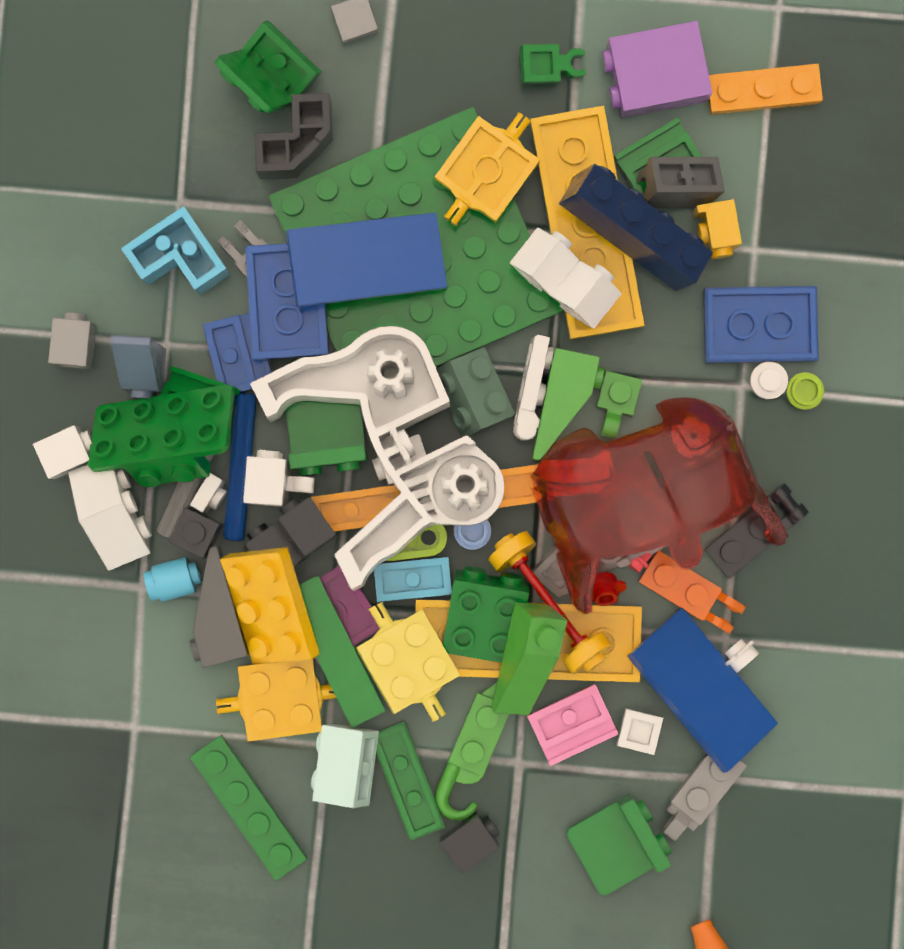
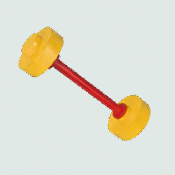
M528 531L521 532L516 536L513 533L506 535L495 544L496 551L492 553L488 561L497 573L509 567H512L514 570L519 568L543 602L567 619L565 631L573 641L571 647L574 651L563 661L572 674L584 668L587 672L592 671L606 660L603 654L612 646V643L603 632L591 639L586 634L581 636L526 563L529 560L527 554L536 546V542Z

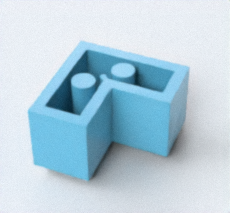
M184 206L121 248L140 278L148 286L177 266L180 267L199 295H202L231 275Z

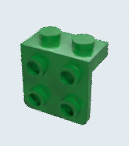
M269 20L261 23L241 50L219 55L215 60L216 66L221 70V76L231 85L238 86L248 96V102L256 110L266 113H273L292 106L291 95L305 94L322 73Z
M299 401L286 409L291 454H288L291 470H299L300 477L322 474V467L336 465L337 472L360 469V462H368L361 405Z
M466 566L463 570L456 569L443 646L447 653L502 663L515 602L528 603L529 582L523 581L522 576L513 573H501V576L498 577L487 575L484 569Z
M630 794L567 830V837L601 895H608L655 868L657 873H660L671 866L666 857L672 853L663 835L659 833L654 836L647 824L653 820L643 800L635 802Z

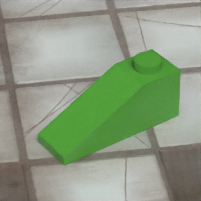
M555 348L531 461L539 462L592 395L593 388L600 390L604 375V367L598 366L600 357Z
M515 602L492 705L494 713L529 715L560 655L567 619L549 605Z

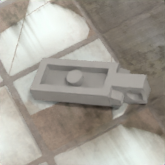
M706 753L671 797V803L666 810L672 816L661 828L663 833L673 841H676L687 827L694 831L698 825L704 822L747 766L739 761L729 772L723 773Z

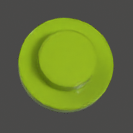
M808 372L799 373L789 380L786 396L790 404L795 408L809 410L816 407L822 401L824 386L816 375Z

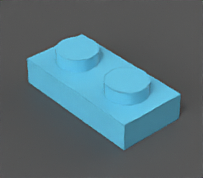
M448 557L381 563L374 569L377 602L452 594Z

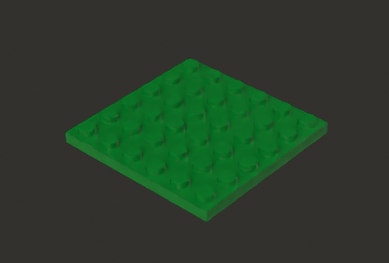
M474 107L268 195L285 235L289 229L427 213L437 214L447 288L326 304L327 331L336 352L348 347L358 337L370 330L386 326L401 327L421 338L430 353L435 367H438L450 360L468 354L563 312V309L559 307L561 304L549 296L544 290L540 292L510 264V261L530 237L514 198L496 223L480 211L470 208L465 212L457 226L451 223L453 217L450 221L443 217L456 198L449 189L435 180V176L478 117Z

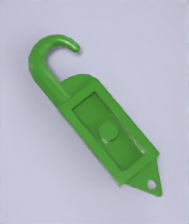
M497 682L482 693H476L436 788L435 801L440 813L449 820H465L473 815L478 807L476 802H472L465 810H455L449 804V796L455 782L473 784L483 777L509 714L494 713L492 711Z

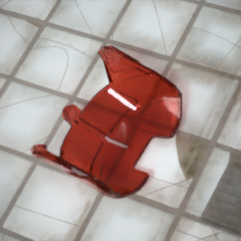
M679 397L667 399L656 404V410L663 420L658 425L607 442L601 441L590 429L582 428L558 440L547 451L531 476L534 487L533 493L545 529L550 533L557 549L556 559L571 602L578 611H581L583 614L593 612L591 593L602 557L627 556L669 545L671 556L678 566L684 569L693 568L699 564L703 554L699 534L736 518L749 506L762 517L766 525L767 531L764 533V537L776 546L786 543L785 538L789 537L765 492L758 484L757 476L736 425L724 409L697 398ZM649 451L664 479L665 487L660 488L643 453Z

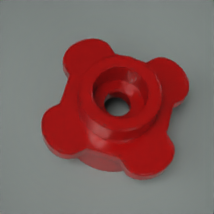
M598 573L588 580L589 591L583 594V599L586 603L596 602L599 606L612 605L618 601L619 594L625 591L627 586L624 581L617 580V576L613 573Z

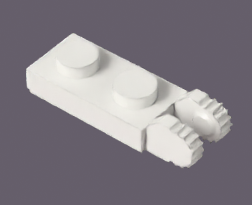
M536 335L530 339L516 405V415L513 420L514 427H512L513 436H516V439H520V441L533 439V436H536L535 434L538 432L536 429L539 428L540 420L534 411L536 405L542 406L545 397L546 384H542L541 379L543 369L549 370L553 359L554 348L548 347L550 337Z

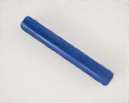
M239 393L235 398L223 535L224 539L228 541H243L245 537L247 503H243L246 463L247 456L252 457L257 400L255 395L248 393Z

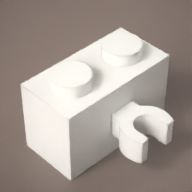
M257 450V457L247 456L243 503L283 507L288 503L289 492L313 493L315 478L290 476L289 461L283 459L282 453L278 451Z

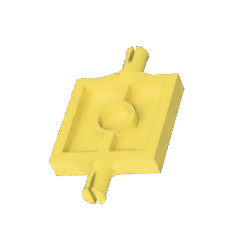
M383 602L368 609L380 629L371 639L357 646L356 650L391 712L395 714L411 704L422 702L432 722L446 715L435 694L438 693L443 685L460 676L423 609L406 619L395 621L391 619Z

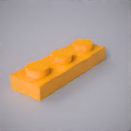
M819 64L709 75L712 95L708 101L710 115L820 104L823 101Z

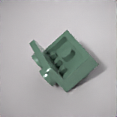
M485 347L450 360L436 369L450 401L449 409L455 427L459 429L462 437L466 435L469 437L516 415Z

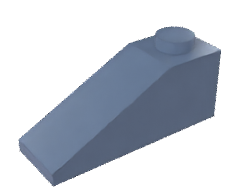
M111 336V348L120 388L131 392V398L134 399L150 398L154 396V393H161L165 379L166 348L148 337Z

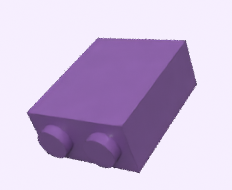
M698 21L610 37L606 46L607 50L602 51L605 73H612L614 86L609 87L611 105L613 109L619 108L621 119L705 103L709 101L712 95Z

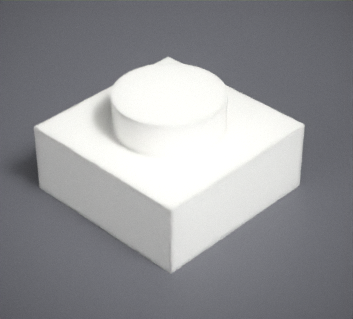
M210 473V476L206 477L190 505L202 513H207L210 508L216 510L227 493L226 490L222 489L226 481Z
M625 708L616 745L654 755L663 718Z

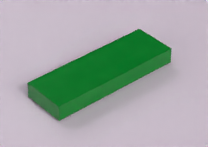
M405 720L379 730L376 754L410 841L445 828L443 818L437 807Z

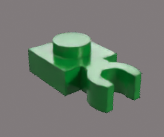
M523 44L519 47L521 84H558L561 82V73L570 79H579L586 74V70H576L571 65L572 58H581L585 55V50L575 48L568 51L565 55H560L559 44Z

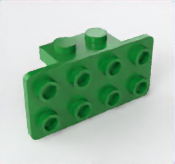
M220 385L100 405L95 411L88 467L93 472L124 468L141 487H156L163 483L177 481L191 482L197 478L209 477L211 463L205 456L222 454L229 448L235 396L234 390L230 385Z

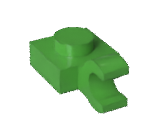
M605 371L596 408L606 411L600 436L614 440L618 434L621 416L633 417L642 384L641 379Z

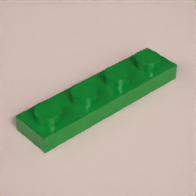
M220 735L190 756L192 762L275 881L307 860L308 857L223 735Z

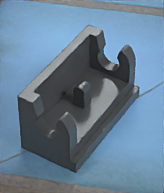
M650 157L648 164L637 176V182H646V190L641 194L645 197V201L654 208H695L697 205L713 203L725 192L718 157Z

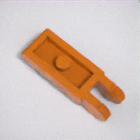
M661 551L655 552L648 564L649 567L644 570L638 582L679 608H683L701 621L706 620L730 634L734 627L724 618L710 613L711 607L718 600L731 611L742 614L746 606L721 592L722 589Z

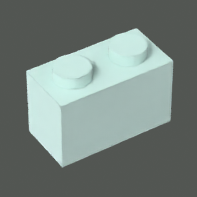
M342 724L322 725L321 732L316 741L318 760L317 768L311 779V787L314 790L312 801L349 808L369 806L378 730L360 727L351 728V726Z

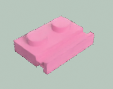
M595 683L527 715L550 766L619 734Z

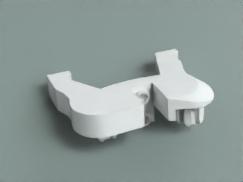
M386 326L370 330L340 351L317 357H303L250 383L270 422L281 418L283 412L290 405L299 401L361 405L365 424L375 451L390 479L401 494L334 554L353 591L363 587L369 575L378 565L399 554L426 528L433 525L470 526L479 524L491 517L502 501L504 480L499 467L467 435L411 462L410 457L416 454L404 429L449 408L450 401L425 343L415 333L407 329Z

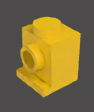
M734 199L697 205L693 210L694 219L701 218L702 220L701 223H697L698 237L713 252L711 259L732 256L733 249H737L742 244Z

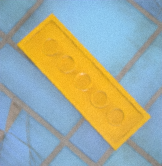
M604 106L531 118L530 126L536 157L540 159L538 169L550 234L552 235L554 231H557L572 243L569 250L583 263L592 268L599 264L614 276L611 283L622 293L594 329L565 311L570 340L644 327L632 258L559 205L560 200L576 174L593 164L608 168L615 174L617 179Z
M416 599L415 613L423 609L443 644L450 600ZM528 603V604L546 605L545 603ZM557 604L581 636L586 634L591 639L603 632L612 643V646L603 654L606 660L595 669L587 672L584 668L572 674L563 662L574 651L571 647L573 641L565 631L559 658L548 679L640 682V672L627 655L641 643V606ZM448 654L460 674L458 677H499L502 664L500 662Z

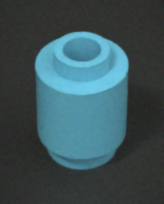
M187 556L153 565L151 570L143 573L146 590L151 601L160 599L161 602L196 593V585L202 583L197 562L190 563Z

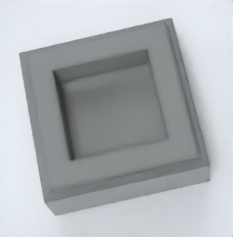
M348 0L331 6L343 44L378 33L368 0Z

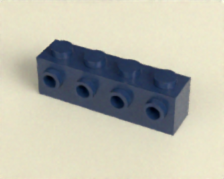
M593 164L577 173L559 202V205L675 291L696 283L713 254L712 251L704 246V242L698 236L685 232L675 224L674 219L669 214L656 210L645 201V197L640 192L624 186L616 179L615 174L606 167Z

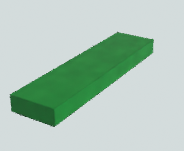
M319 575L299 584L320 652L316 658L351 728L385 712L386 709Z

